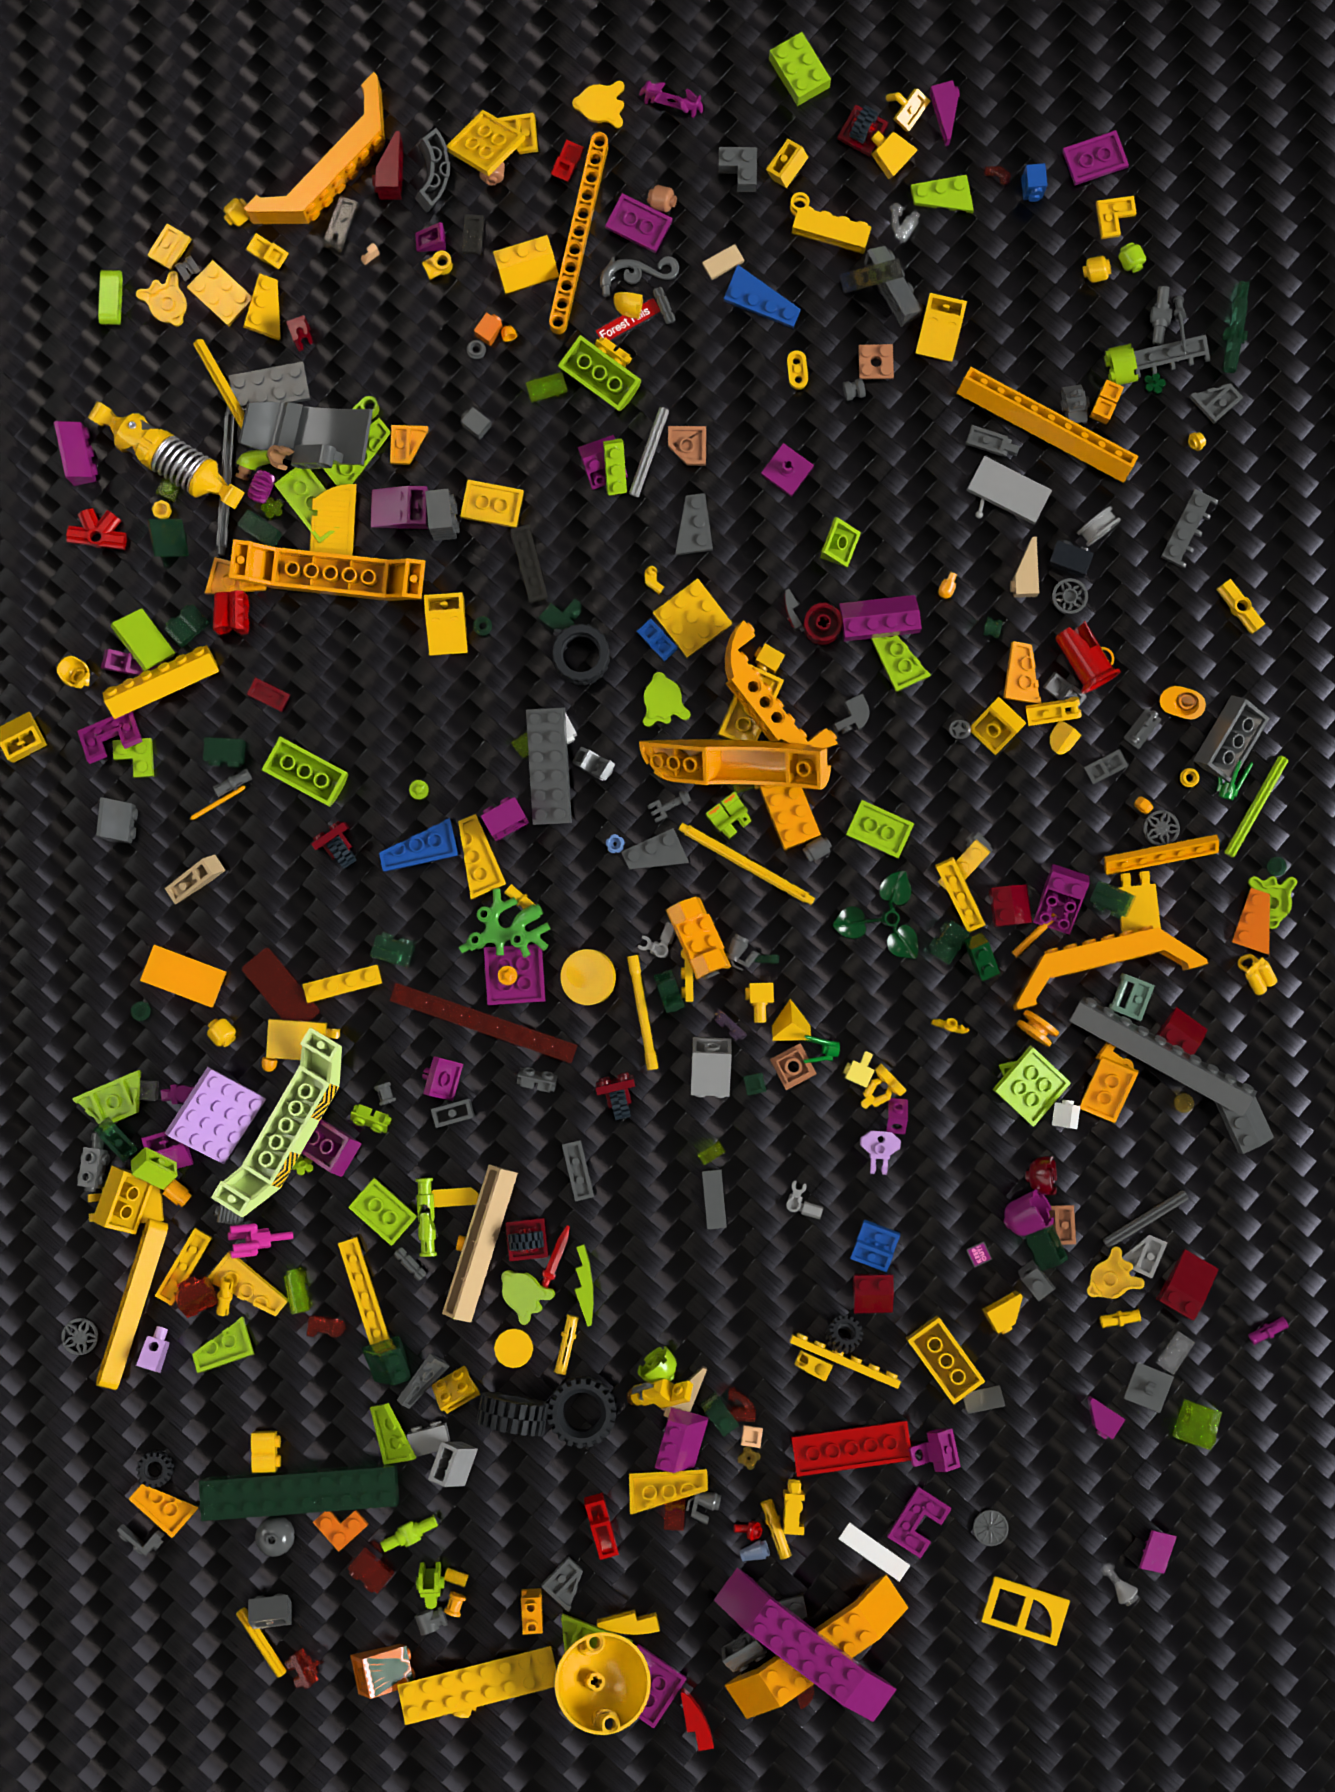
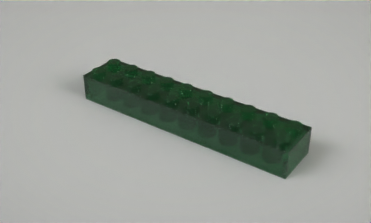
M397 1463L202 1478L199 1481L201 1521L394 1507L399 1504Z

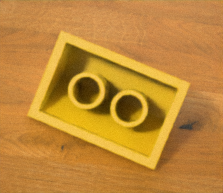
M547 235L493 251L505 294L559 278Z
M111 1166L92 1221L106 1228L136 1235L153 1185L140 1178H136L130 1170Z

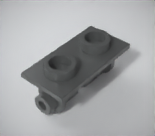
M1146 708L1124 736V739L1139 749L1161 721V718L1158 717L1159 714L1154 710L1150 711Z
M525 1067L519 1070L517 1084H520L521 1087L533 1089L534 1083H538L537 1090L550 1093V1091H555L558 1076L548 1071L539 1072L533 1068Z

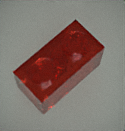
M366 1547L362 1549L347 1568L350 1570L349 1574L354 1579H360L365 1583L364 1587L368 1591L377 1594L394 1574L392 1569Z

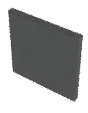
M1137 1362L1124 1399L1160 1413L1174 1376Z

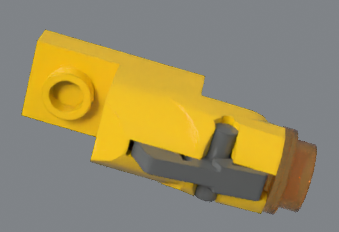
M666 1379L642 1383L633 1386L627 1392V1400L634 1406L655 1404L661 1409L690 1402L693 1383L684 1381L673 1384Z

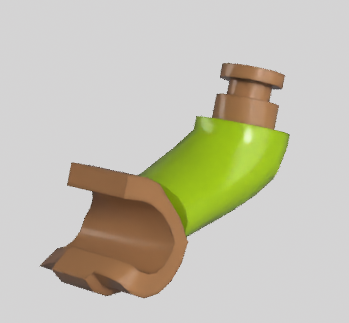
M277 445L271 446L268 450L247 451L241 454L236 462L239 464V473H236L235 476L248 481V474L251 475L252 470L256 471L258 467L266 464H271L278 469L287 470L288 466L283 464V459L286 455L289 456L295 451L289 447Z

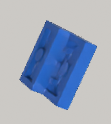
M864 1220L850 1259L887 1272L900 1238V1233Z

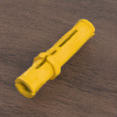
M567 1315L565 1328L561 1333L563 1337L554 1370L557 1374L566 1375L573 1341L577 1336L575 1332L579 1317L574 1315Z
M772 1499L763 1501L761 1506L765 1513V1522L772 1533L779 1558L781 1560L792 1556L781 1527L780 1515H777Z

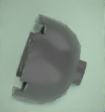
M272 1516L263 1520L255 1534L258 1549L263 1554L271 1557L281 1556L288 1552L294 1543L295 1532L292 1524L284 1517Z

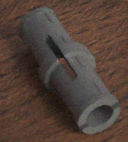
M245 769L232 777L231 775L228 776V779L213 786V789L217 796L220 797L233 789L234 791L237 790V787L252 780V777L248 770Z

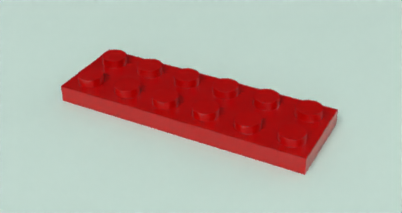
M907 1420L791 1437L797 1477L911 1461L909 1453L911 1444Z

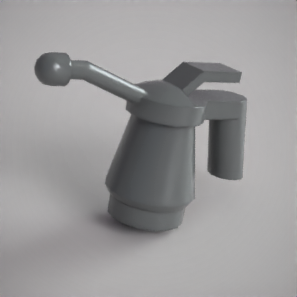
M735 934L726 956L731 961L733 967L743 971L742 968L735 965L734 961L749 968L759 953L752 951L745 961L739 959L748 947L749 940Z
M702 1492L693 1495L688 1500L686 1511H689L690 1502L694 1500L691 1517L708 1524L709 1517L696 1511L697 1505L711 1511H718L721 1495L716 1492Z

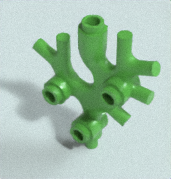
M493 889V903L491 907H481L477 911V918L486 925V929L481 934L477 932L470 934L466 940L467 943L459 946V949L464 953L468 950L482 949L487 943H494L496 945V956H503L504 944L510 940L511 944L520 949L523 957L526 958L531 955L527 948L529 942L536 944L543 951L547 949L548 944L540 938V935L550 930V926L548 923H545L529 932L525 930V926L528 923L540 918V915L543 914L539 904H532L516 915L510 927H501L498 922L500 913L518 904L515 897L505 902L502 901L500 889ZM487 912V916L483 918V913ZM478 937V942L474 943V939ZM521 937V941L517 943L516 939Z

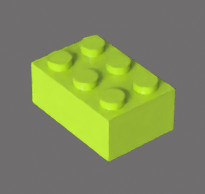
M803 32L770 50L769 60L797 106L830 88L831 78Z

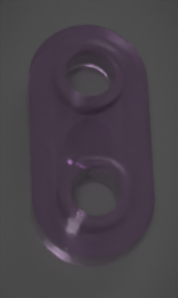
M720 1009L717 1010L714 1014L716 1016L714 1020L722 1028L724 1026L729 1028V1034L736 1041L738 1039L743 1040L747 1034Z

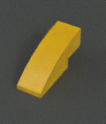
M634 1609L597 1619V1626L599 1628L620 1634L637 1635L660 1631L656 1612L637 1617Z

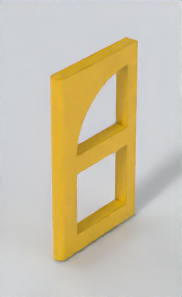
M995 1576L981 1622L1057 1646L1070 1600ZM1000 1589L1025 1596L1016 1626L991 1618ZM1033 1600L1043 1604L1050 1615V1637L1025 1629Z

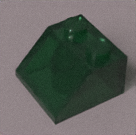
M399 1336L362 1347L375 1382L397 1385L412 1379L411 1365Z

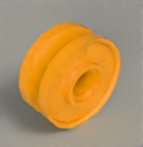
M1025 1010L1023 1014L1029 1021L1026 1023L1018 1020L1016 1025L1041 1044L1050 1047L1052 1042L1046 1036L1049 1034L1057 1037L1059 1034L1058 1030L1035 1013Z

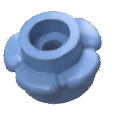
M614 834L606 840L609 852L619 853L623 850L625 843L622 837Z

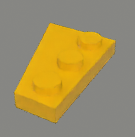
M259 273L243 328L276 340H280L278 280Z

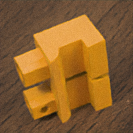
M1106 380L1089 417L1107 424L1124 387Z

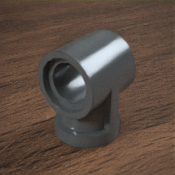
M442 1606L438 1607L436 1611L429 1609L415 1615L421 1635L432 1633L438 1630L441 1625H448Z

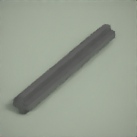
M1185 1191L1178 1192L1103 1239L1106 1247L1111 1248L1189 1199Z

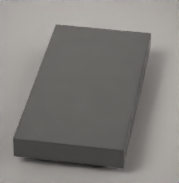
M303 362L229 375L231 390L244 413L247 403H297L311 400Z

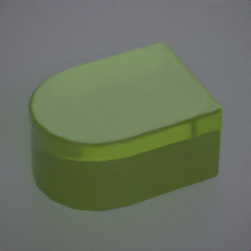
M720 1141L698 1153L697 1156L701 1163L706 1165L726 1151Z

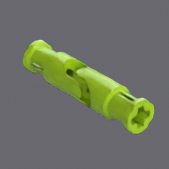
M416 1178L415 1180L418 1183V1195H416L418 1221L420 1222L418 1237L421 1241V1253L419 1255L420 1257L437 1256L434 1246V1240L436 1239V1229L433 1223L435 1218L434 1194H432L431 1190L433 1178ZM423 1205H427L430 1212L421 1213Z

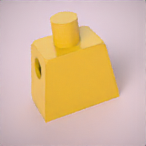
M877 131L870 138L878 146L872 152V156L888 179L893 177L917 151L914 146L895 132H892L885 138Z

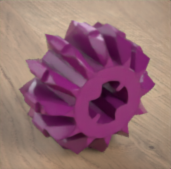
M258 470L248 489V497L257 503L264 504L272 491L275 477L267 471Z

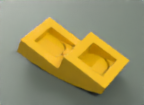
M257 233L246 248V251L278 270L289 254Z

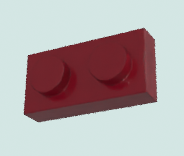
M257 678L254 679L247 693L248 696L280 712L283 711L290 697L288 693Z

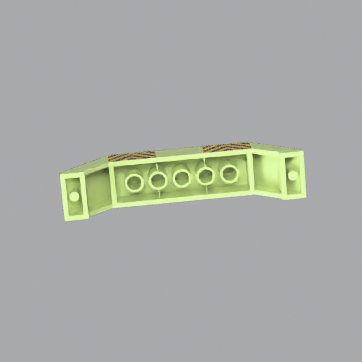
M311 1027L300 1043L302 1045L300 1066L245 1161L228 1178L220 1181L211 1197L240 1217L247 1215L282 1187L339 1088L342 1046Z

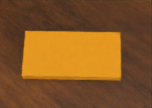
M153 945L140 981L213 1008L227 972Z

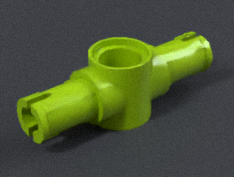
M434 1515L419 1523L417 1521H410L397 1528L398 1531L395 1532V1535L386 1538L380 1544L384 1552L399 1545L410 1546L421 1540L423 1533L437 1527L438 1523Z

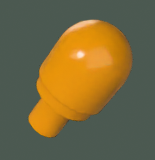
M950 572L948 578L941 582L938 593L942 598L947 599L953 595L956 588L954 581L957 574Z

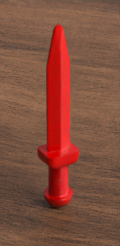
M566 1226L559 1236L546 1270L542 1272L543 1281L541 1286L548 1288L550 1281L556 1276L555 1271L567 1244L570 1226Z

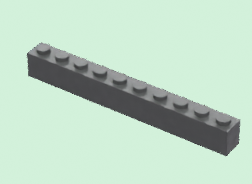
M1083 997L1070 1019V1022L1242 1117L1257 1093L1251 1085L1237 1081L1231 1074H1224L1216 1066L1204 1063L1198 1056L1184 1052L1180 1046L1166 1042V1039L1162 1036L1153 1035L1147 1028L1133 1024L1129 1018L1115 1014L1111 1008L1102 1007L1092 998Z

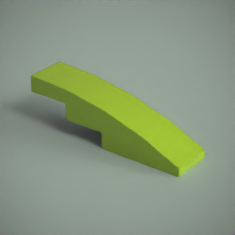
M585 1244L576 1247L582 1265L576 1267L581 1286L575 1288V1292L587 1326H591L594 1306L593 1280Z

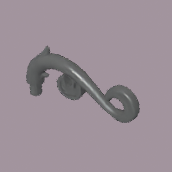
M612 257L601 274L600 288H602L604 297L610 296L611 281L615 279V276L612 275L622 268L634 270L633 273H630L629 269H626L623 276L628 284H636L642 277V271L660 279H673L679 272V264L673 257H663L659 261L657 268L661 270L662 266L669 265L671 272L662 274L640 261L633 259L615 261L614 257Z

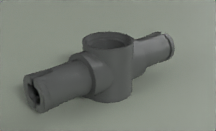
M1167 286L1158 287L1157 303L1152 306L1150 313V323L1154 328L1153 345L1164 344L1165 329L1167 325H1170L1172 318V308H1169L1170 305L1168 304L1169 287Z

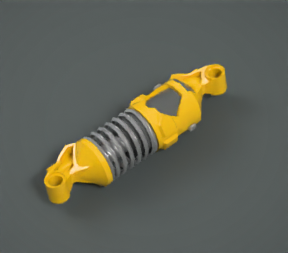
M98 401L88 416L90 420L101 426H110L114 435V446L116 449L123 453L130 452L135 455L148 469L158 472L160 476L164 475L165 479H170V482L176 483L177 487L181 486L191 496L200 497L207 493L220 495L223 503L236 509L245 492L232 484L227 485L223 477L218 473V464L215 460L204 456L202 452H198L190 445H186L184 441H180L179 438H176L170 432L151 426L145 417L138 412L124 417H117L112 412V409Z

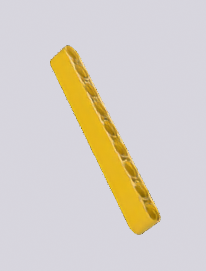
M148 1219L145 1224L99 1369L96 1386L117 1390L165 1241L168 1223Z

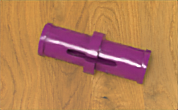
M1282 1316L1270 1324L1265 1323L1262 1328L1251 1334L1249 1333L1248 1336L1253 1345H1256L1267 1338H1273L1275 1334L1289 1328Z

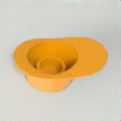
M1172 686L1164 690L1160 696V705L1169 714L1191 720L1198 718L1205 711L1206 703L1204 697L1193 689Z

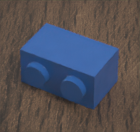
M1045 163L1026 165L1021 177L1023 200L1036 202L1042 199L1048 186Z

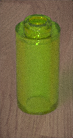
M298 1269L287 1271V1275H284L291 1314L309 1311L310 1306L303 1272H299Z

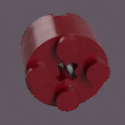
M819 603L812 606L806 613L803 623L805 635L814 644L825 645L833 642L840 634L843 624L842 615L837 608L827 603ZM820 620H823V623H827L824 628L822 625L819 626Z

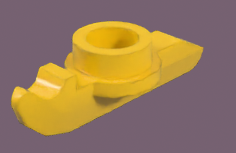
M948 1018L946 1021L933 1019L931 1023L950 1032L961 1034L969 1032L968 1028H965L963 1025L959 1026L958 1022L953 1018Z

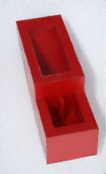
M603 1493L585 1497V1508L600 1560L619 1555Z
M681 1688L687 1733L695 1731L698 1751L714 1749L713 1738L706 1717L692 1695L685 1688Z

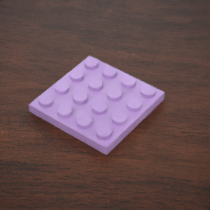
M207 1067L165 1131V1134L225 1164L266 1098Z

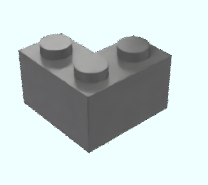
M719 147V173L737 174V192H756L757 147Z

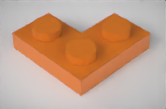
M328 1508L313 1521L315 1526L338 1552L368 1526L366 1520L357 1510L340 1522Z

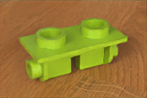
M361 1104L354 1106L350 1118L354 1124L368 1126L377 1133H387V1127L392 1119L388 1117V1114L376 1110L374 1116H371V1108Z

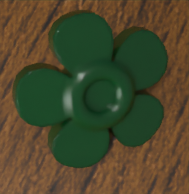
M1158 373L1152 374V377L1147 375L1144 379V382L1147 384L1145 389L1148 392L1153 390L1156 394L1161 393V387H1164L1166 382L1164 379L1159 380L1160 375Z

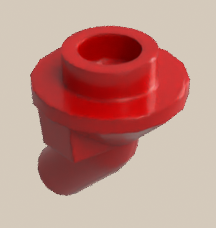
M751 1521L748 1525L734 1524V1532L747 1533V1538L751 1541H755L762 1534L759 1522Z

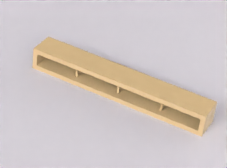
M488 1165L442 1314L452 1319L466 1322L472 1321L518 1174L516 1172Z

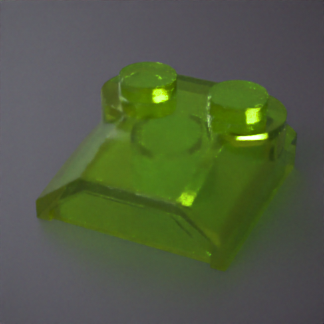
M1184 1399L1173 1437L1211 1450L1216 1442V1433L1222 1412Z

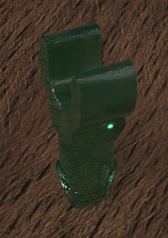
M758 955L754 962L779 963V956Z

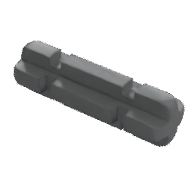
M658 287L654 289L653 294L655 299H657L662 315H664L663 318L666 324L674 322L675 316L671 312L672 309L667 297L664 296L663 288Z
M399 1248L394 1253V1256L398 1260L400 1259L402 1261L401 1264L420 1281L426 1275V1272L419 1268V1265L410 1255H406L407 1252L403 1248Z

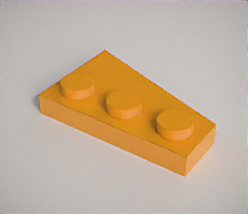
M214 557L205 590L206 595L234 590L244 592L266 591L267 587L230 579L231 561Z
M1013 641L1011 642L1003 698L1040 704L1042 702L1038 692L1039 684L1038 680H1036L1032 645Z
M141 1484L129 1498L133 1504L171 1538L175 1536L199 1508L150 1486L146 1487L145 1484Z

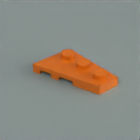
M1250 888L1232 939L1233 943L1268 955L1269 893Z

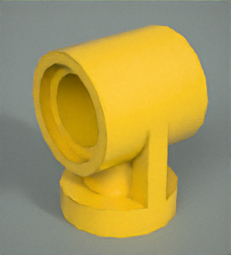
M437 251L433 257L421 262L429 279L440 274H448L453 267L451 257L446 251ZM440 260L447 261L444 266L438 265Z

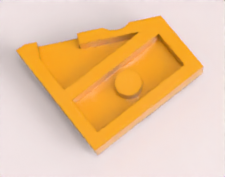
M391 425L390 463L410 465L429 431L428 426Z

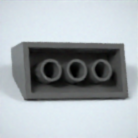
M886 246L867 250L864 263L900 326L902 327L922 315L923 305L913 295L912 285L905 281L902 268L900 266L897 267L894 262L895 257L892 251H888Z
M1231 695L1193 761L1209 773L1230 783L1237 762L1241 761V768L1270 718L1247 699Z

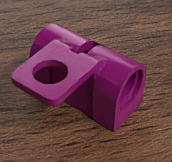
M952 1428L928 1431V1442L909 1448L911 1463L914 1467L928 1462H933L935 1472H948L961 1467ZM918 1449L922 1452V1459L920 1461L915 1457V1452Z

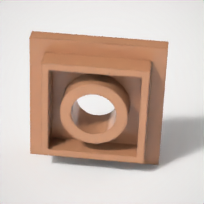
M893 344L859 345V378L893 379ZM874 358L879 359L881 365L874 367L871 364V360Z
M801 1043L770 1059L786 1090L817 1074L811 1062H803V1060L809 1058ZM791 1061H795L799 1065L798 1071L794 1073L788 1069V1064Z

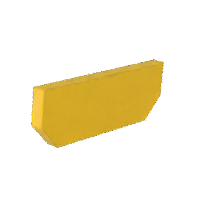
M472 1187L432 1191V1194H434V1207L476 1205L479 1193Z

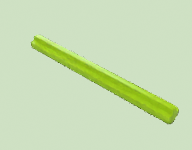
M1279 756L1226 848V855L1234 857L1288 763V759L1284 756Z

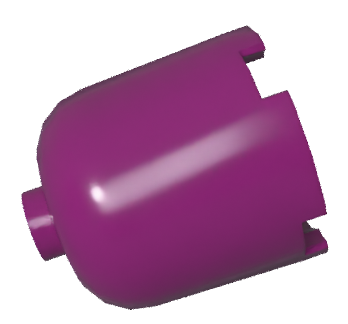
M1034 1190L1006 1206L1004 1214L1005 1226L1019 1236L1032 1234L1053 1225L1054 1218H1050L1049 1210H1052L1047 1198L1043 1194H1038L1037 1190Z

